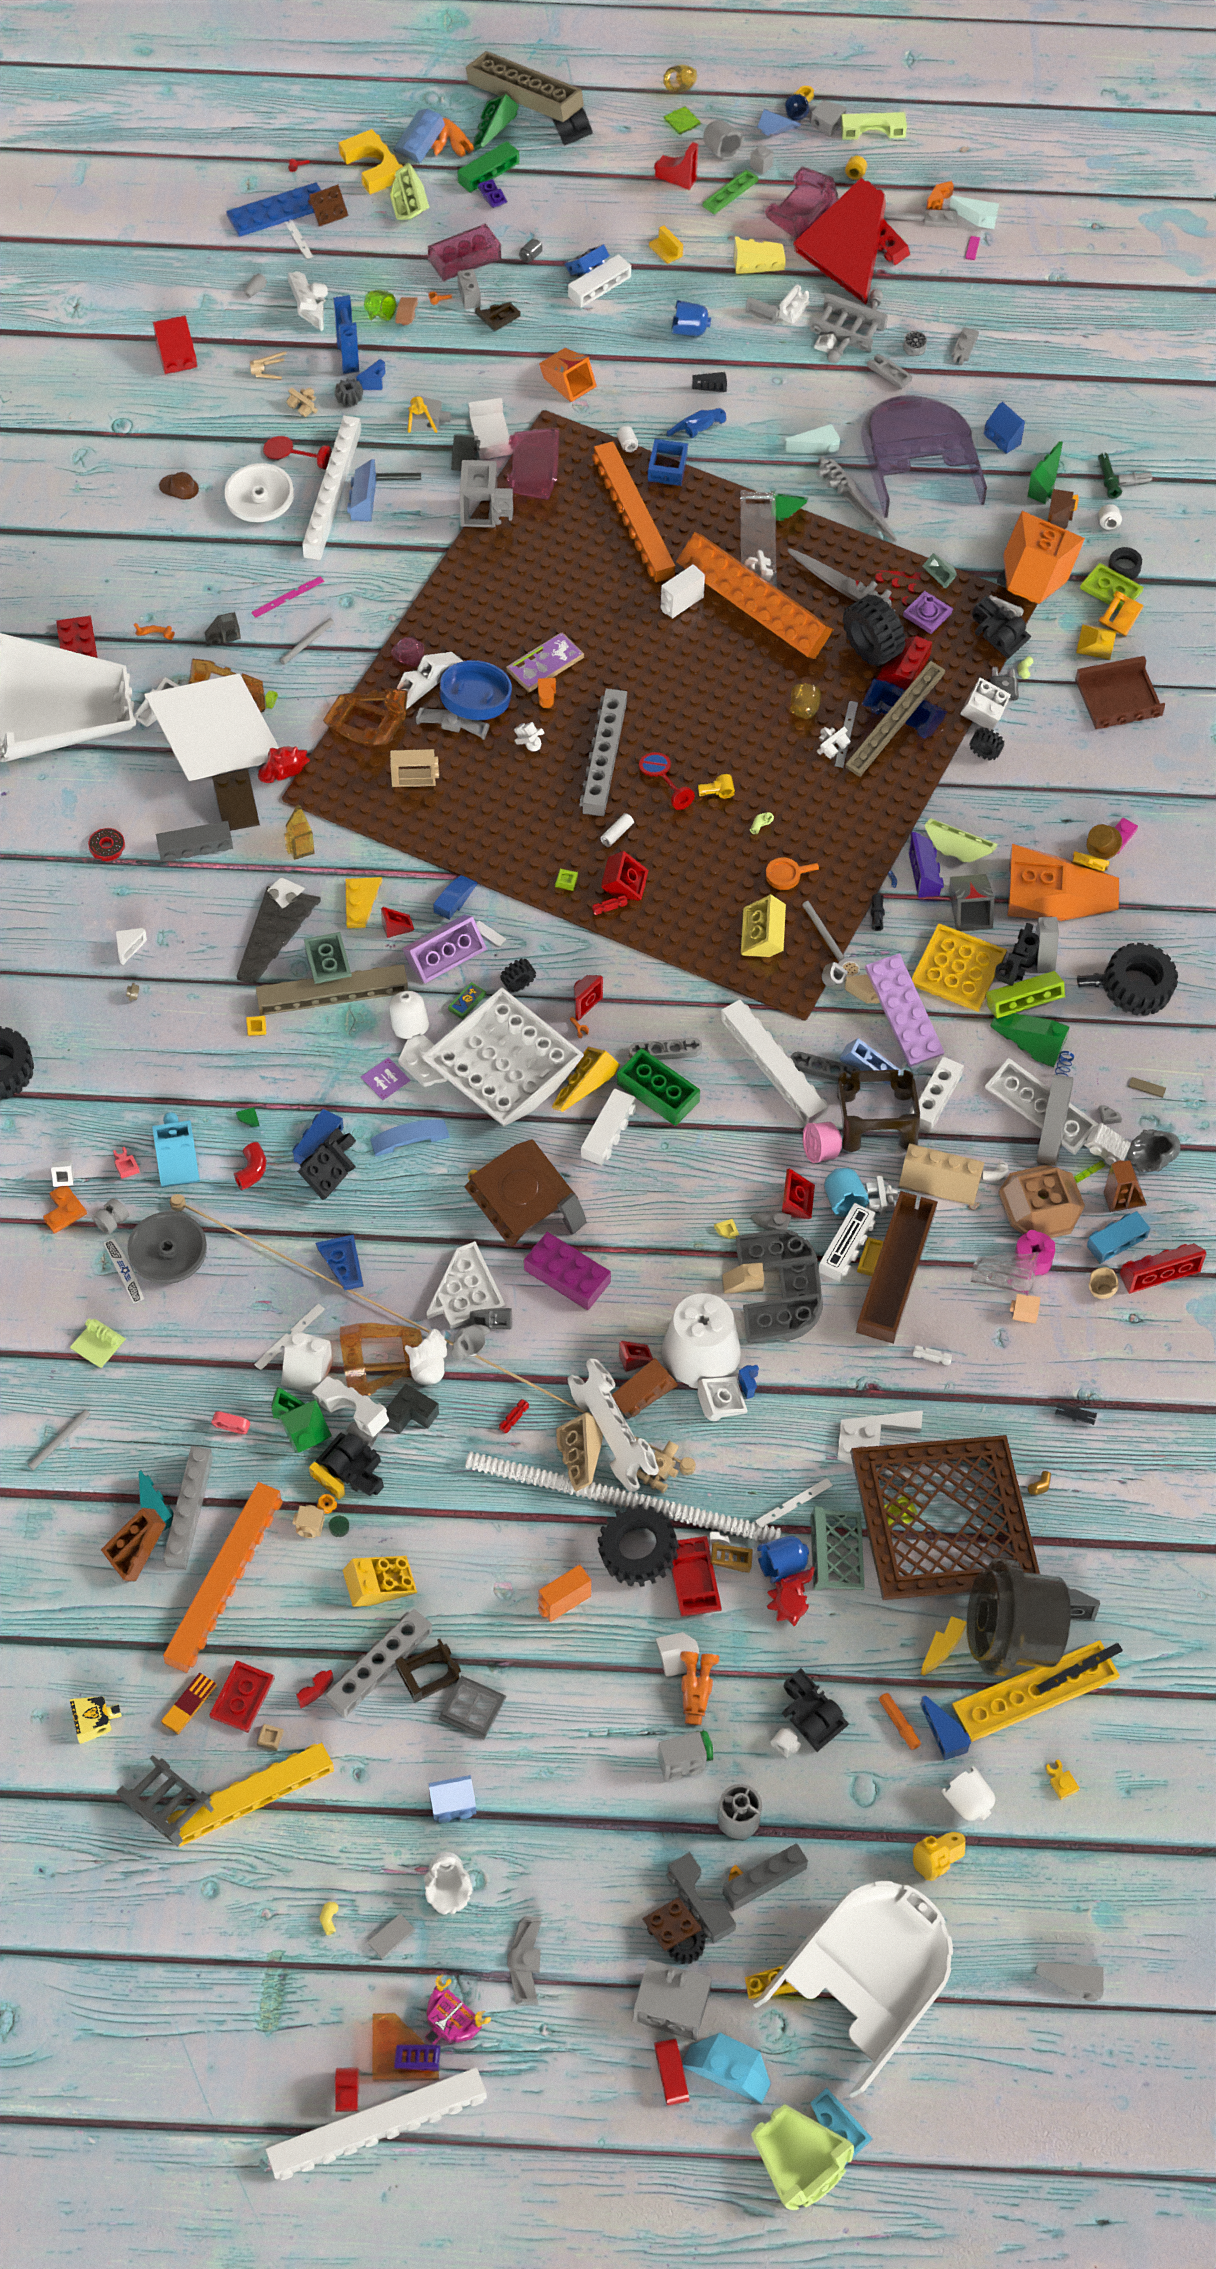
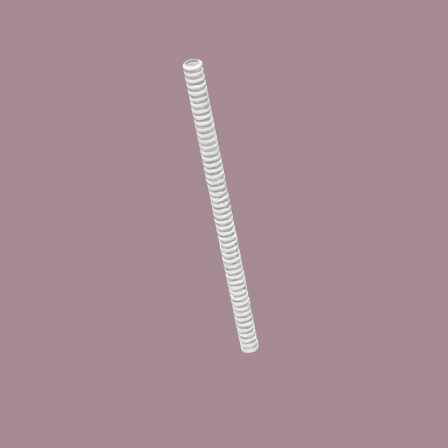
M472 1451L468 1453L465 1463L466 1469L472 1468L474 1471L478 1469V1472L484 1471L486 1474L490 1472V1475L496 1474L498 1477L502 1475L503 1478L509 1477L510 1480L514 1478L515 1481L521 1480L522 1483L526 1481L527 1484L533 1483L534 1486L538 1484L539 1487L545 1486L546 1489L550 1487L551 1490L557 1489L558 1492L562 1490L566 1494L570 1492V1495L576 1494L577 1497L582 1495V1498L588 1497L589 1500L594 1498V1501L600 1500L601 1503L606 1501L607 1504L613 1503V1506L618 1504L619 1507L625 1506L626 1508V1506L631 1505L632 1510L637 1509L638 1504H642L646 1510H648L649 1506H652L657 1513L662 1511L669 1520L674 1518V1521L681 1520V1523L686 1521L687 1524L693 1523V1526L698 1524L701 1528L702 1526H705L706 1529L710 1527L713 1531L718 1529V1532L722 1530L725 1534L730 1532V1535L736 1534L737 1537L742 1535V1538L749 1537V1540L754 1538L755 1541L761 1540V1543L779 1539L781 1534L780 1528L776 1530L772 1526L768 1528V1525L760 1528L756 1525V1522L749 1523L748 1520L744 1522L743 1519L737 1520L736 1517L732 1519L731 1516L725 1517L724 1514L720 1516L718 1513L712 1514V1511L708 1513L704 1509L700 1511V1508L694 1509L692 1506L688 1508V1505L681 1506L680 1503L676 1505L675 1502L669 1503L668 1500L664 1502L663 1499L657 1500L656 1497L652 1499L651 1496L644 1497V1494H641V1496L638 1493L632 1494V1491L626 1492L624 1489L620 1491V1488L614 1489L612 1486L608 1488V1485L602 1486L600 1483L596 1485L595 1482H592V1484L575 1491L569 1476L565 1477L564 1474L560 1476L559 1473L553 1474L552 1471L548 1473L546 1470L540 1471V1468L534 1469L532 1466L528 1468V1465L522 1466L520 1463L516 1465V1462L510 1463L508 1460L504 1462V1459L498 1460L496 1457L492 1459L491 1456L486 1457L484 1454L482 1456L479 1453L473 1454Z

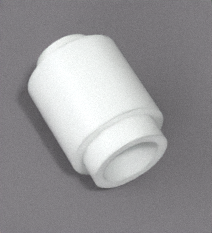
M629 426L621 427L617 432V437L622 448L627 452L636 450L638 440L633 429Z

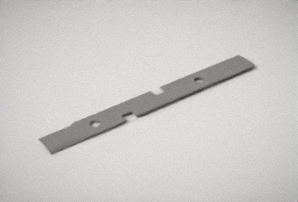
M849 701L843 726L848 730L846 735L849 740L858 702ZM839 746L835 762L836 767L843 768L848 746L844 749H841Z

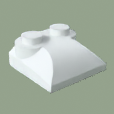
M736 1377L701 1379L699 1381L697 1395L707 1419L718 1421L721 1417L741 1415L748 1412Z

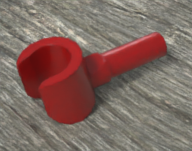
M290 159L289 171L295 172L298 169L297 166L310 164V161L296 162L295 159Z

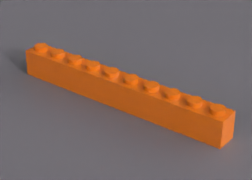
M614 442L594 446L593 462L598 465L599 474L604 478L605 487L610 490L612 501L616 502L618 513H621L623 516L624 525L629 528L631 539L634 538L637 551L641 552V558L643 563L647 565L649 576L653 577L655 583L675 577V564Z
M260 1482L255 1486L163 1655L165 1664L188 1673L190 1667L193 1668L195 1666L198 1652L206 1646L207 1636L209 1632L214 1631L218 1615H222L225 1611L226 1601L228 1597L233 1596L237 1580L242 1579L247 1562H251L254 1557L256 1545H260L264 1538L263 1532L266 1527L269 1528L271 1526L275 1510L278 1511L282 1505L283 1500L279 1490Z

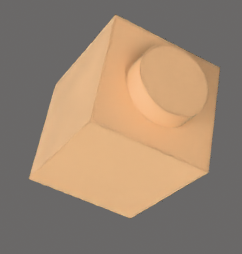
M1017 1293L1016 1300H1012L1010 1312H1013L1012 1320L1036 1324L1041 1297Z

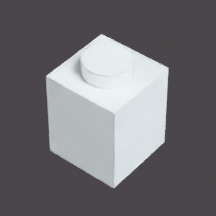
M72 1160L53 1162L51 1167L53 1187L73 1185Z

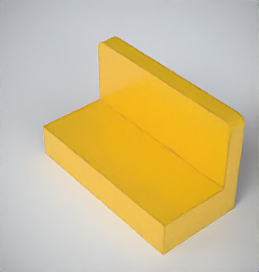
M665 225L659 227V237L650 241L649 247L666 264L683 257V244Z

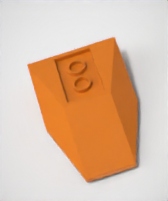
M1021 511L1003 553L1007 590L1031 602L1042 603L1068 581L1085 538Z
M1012 844L1009 860L1010 893L1007 916L1038 919V917H1057V920L1064 921L1119 909L1118 877L1075 864L1073 861Z

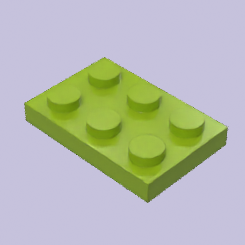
M1101 563L1095 567L1080 587L1081 590L1108 605L1114 599L1113 595L1116 591L1136 600L1144 588ZM1120 601L1116 609L1120 611L1124 602Z

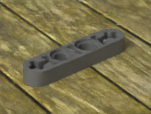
M799 1051L794 1052L790 1057L798 1071L838 1082V1077L843 1071L847 1072V1077L851 1076V1071H861L858 1067ZM813 1063H819L822 1067L820 1069H814L811 1065ZM838 1068L840 1073L832 1074L830 1069Z

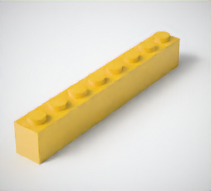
M323 1743L318 1745L312 1744L299 1754H291L281 1763H273L260 1773H252L248 1776V1779L242 1782H234L223 1791L213 1792L209 1796L211 1798L209 1803L214 1810L209 1812L202 1806L180 1828L181 1832L179 1835L183 1842L179 1847L334 1772L333 1763ZM188 1808L174 1811L167 1818L168 1824L174 1823Z

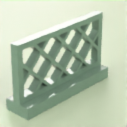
M815 1506L810 1514L812 1566L815 1567L813 1574L814 1590L822 1591L823 1588L864 1590L861 1512L823 1510V1507ZM826 1516L833 1517L838 1523L831 1527L826 1522ZM846 1518H856V1526L851 1529L844 1520ZM839 1525L848 1531L843 1538L834 1530ZM830 1533L838 1540L834 1546L827 1541V1536ZM850 1534L857 1540V1544L853 1548L845 1541ZM839 1544H843L849 1550L845 1556H842L835 1549ZM831 1552L839 1559L835 1565L827 1559ZM851 1553L858 1559V1563L855 1566H852L846 1560ZM841 1562L850 1569L845 1575L836 1568ZM833 1571L840 1580L838 1582H829L828 1574ZM853 1572L859 1578V1584L851 1583L847 1577Z

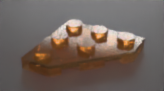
M373 2013L372 2082L439 2080L438 2071L394 2068L397 2045L426 2044L395 2013ZM402 2052V2062H406L407 2052ZM411 2052L410 2062H415L416 2052ZM420 2053L419 2062H423L424 2053ZM429 2053L428 2062H432L433 2054Z

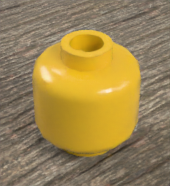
M861 156L851 157L845 167L846 175L852 180H859L865 175L867 162Z

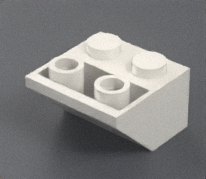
M979 678L960 714L991 731L999 722L1011 694Z

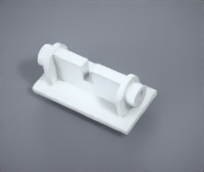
M989 596L1000 608L1004 606L1003 612L1005 613L1008 610V615L1011 618L1022 616L1024 610L1021 606L1018 607L996 596Z

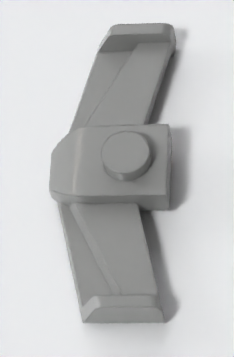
M420 708L416 716L417 724L442 723V729L458 733L460 728H463L482 737L483 740L490 726L480 720L462 718L449 710Z
M526 1916L520 1919L511 1951L507 1957V1967L510 1972L516 2005L538 2006L532 1973H540L541 1949L533 1948L542 1922L541 1917Z

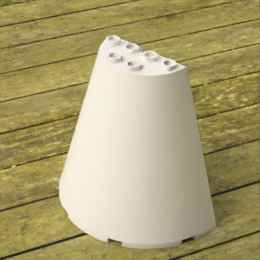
M0 633V762H7L131 730L133 726H136V716L133 715L134 702L131 701L132 688L129 687L130 674L127 673L126 666Z

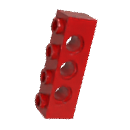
M883 219L878 252L882 251L885 259L888 262L891 261L895 266L911 255L908 244Z

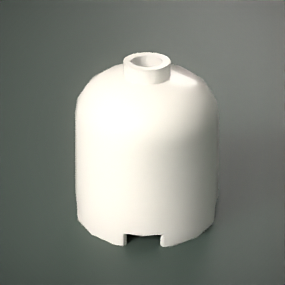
M402 991L391 999L389 1004L392 1029L395 1031L396 1036L412 1039L413 1035L419 1033L423 1035L428 1030L429 1021L424 1000L418 993Z
M975 1766L971 1767L970 1774L965 1771L949 1783L951 1787L948 1791L946 1788L941 1791L964 1820L974 1821L980 1818L983 1821L992 1814L990 1809L994 1806L995 1795Z

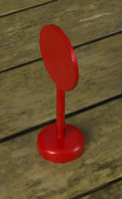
M276 436L269 439L263 448L265 456L272 460L283 459L290 453L317 458V465L323 470L327 469L332 453L331 447L326 445L322 446L317 454L293 449L292 440L286 436Z

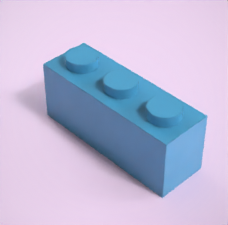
M1137 1211L1132 1214L1128 1213L1118 1222H1111L1105 1229L1093 1232L1089 1236L1087 1248L1101 1264L1147 1239L1151 1228Z

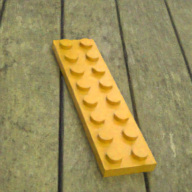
M1101 1640L954 1702L951 1707L964 1732H967L971 1742H974L1119 1679L1120 1675L1109 1658L1073 1678L1070 1675L1067 1676L1068 1681L1043 1694L1037 1689L1036 1686L1077 1663L1079 1666L1083 1665V1660L1104 1650L1105 1648Z

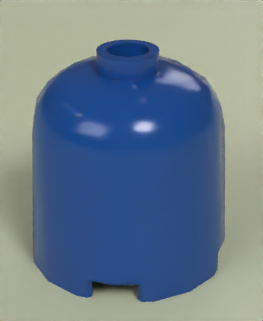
M681 300L676 301V316H673L672 333L689 336L703 335L706 328L711 325V317H708L707 308L700 304Z
M785 1536L759 1544L757 1547V1551H761V1558H758L760 1568L765 1577L769 1576L771 1578L770 1583L781 1581V1579L788 1577V1575L798 1574L804 1571L807 1566L808 1547L795 1536Z

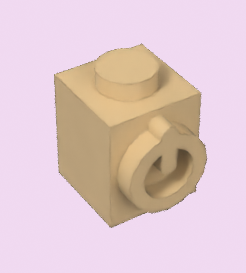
M311 1505L306 1507L300 1506L298 1513L295 1512L293 1517L296 1533L310 1539L315 1538V1536H321L325 1521L324 1510L317 1509Z

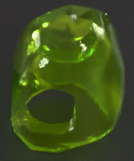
M379 289L369 291L365 295L363 305L368 312L370 320L378 316L383 321H390L395 314L397 303L392 293Z

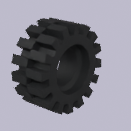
M980 728L975 731L969 746L974 754H978L979 758L982 756L984 760L986 758L988 760H995L999 757L1005 742L998 732L994 733L993 729L989 731L988 728Z
M520 959L519 961L515 960L513 964L510 963V966L505 967V971H502V975H500L501 981L507 990L514 993L515 991L519 992L520 989H525V986L528 987L529 983L534 981L533 978H536V971L527 959Z
M703 1930L691 1936L694 1940V1945L691 1949L683 1950L677 1944L667 1950V1952L669 1951V1956L671 1958L674 1957L676 1962L680 1960L681 1964H685L686 1961L689 1964L693 1963V1960L697 1961L705 1950L706 1939Z

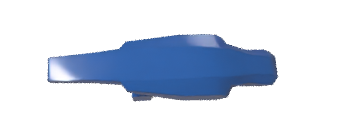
M722 408L700 410L669 429L667 437L680 430H686V433L693 438L697 436L698 432L708 429L714 422L725 423L727 419L726 412Z

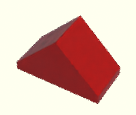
M386 907L381 908L382 925L387 938L415 930L410 915Z
M627 1341L619 1342V1357L625 1372L646 1366L653 1360L648 1345Z

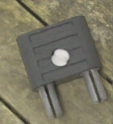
M993 667L990 683L1011 694L1008 701L1018 700V680L1015 678V670L1010 669L1009 677L998 676V668Z

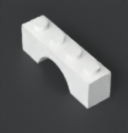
M327 1376L312 1391L318 1405L331 1413L341 1408L355 1409L354 1419L358 1428L372 1437L389 1422L386 1414L387 1410L383 1405L372 1402L366 1395L358 1394L352 1387L344 1386L338 1379L334 1380Z

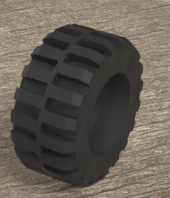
M866 595L846 608L842 623H844L843 628L846 631L847 639L851 643L850 645L856 650L858 656L862 657V660L867 661L870 665L880 666L902 653L906 643L903 625H901L894 609H891L890 605L884 602L881 597Z
M1140 942L1137 945L1134 943L1127 944V946H1122L1118 951L1114 952L1104 971V991L1108 992L1107 997L1109 1000H1113V1004L1117 1008L1121 1007L1122 1011L1126 1013L1129 1011L1132 1012V1015L1137 1016L1138 1014L1147 1016L1150 1012L1155 1014L1166 1007L1177 987L1178 972L1175 970L1176 965L1170 961L1171 957L1168 954L1165 955L1162 949H1156L1152 944L1144 945V943ZM1126 972H1142L1152 979L1155 986L1150 988L1140 987L1128 978Z
M0 1026V1055H6L13 1059L6 1068L0 1070V1100H2L4 1097H13L14 1093L19 1094L23 1091L22 1087H27L30 1083L29 1079L33 1076L34 1062L30 1046L25 1037H22L18 1031L13 1032L12 1028L5 1027L3 1029Z

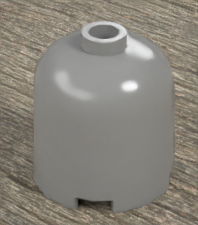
M715 120L706 127L704 142L722 160L734 158L737 150L740 151L742 149L743 136L727 122Z

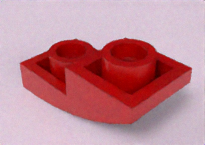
M331 1669L318 1672L312 1678L313 1686L304 1687L296 1694L297 1702L301 1709L318 1699L331 1686L334 1681Z

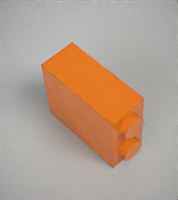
M580 1564L539 1590V1599H537L539 1603L538 1611L543 1618L547 1617L552 1622L591 1597L592 1580Z

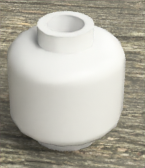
M1108 504L1103 506L1098 512L1102 528L1113 530L1121 524L1122 517L1117 506Z

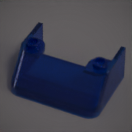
M873 679L861 705L871 707L870 711L875 714H887L906 690L891 682ZM924 699L906 720L905 724L915 728L917 735L923 738L931 737L948 711Z

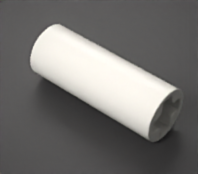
M624 813L600 837L601 842L605 846L610 847L634 823L632 817Z

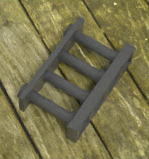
M152 1755L150 1759L155 1768L134 1789L128 1791L121 1786L116 1792L123 1803L178 1847L183 1842L179 1835L181 1832L180 1828L202 1806L209 1812L214 1810L209 1803L211 1798L203 1791L199 1793L170 1769V1765L163 1758L158 1760ZM161 1773L169 1778L147 1801L144 1800L142 1802L139 1800V1795ZM175 1784L182 1789L160 1812L157 1811L155 1813L152 1811L153 1806ZM188 1795L196 1800L174 1823L168 1824L166 1822V1818Z

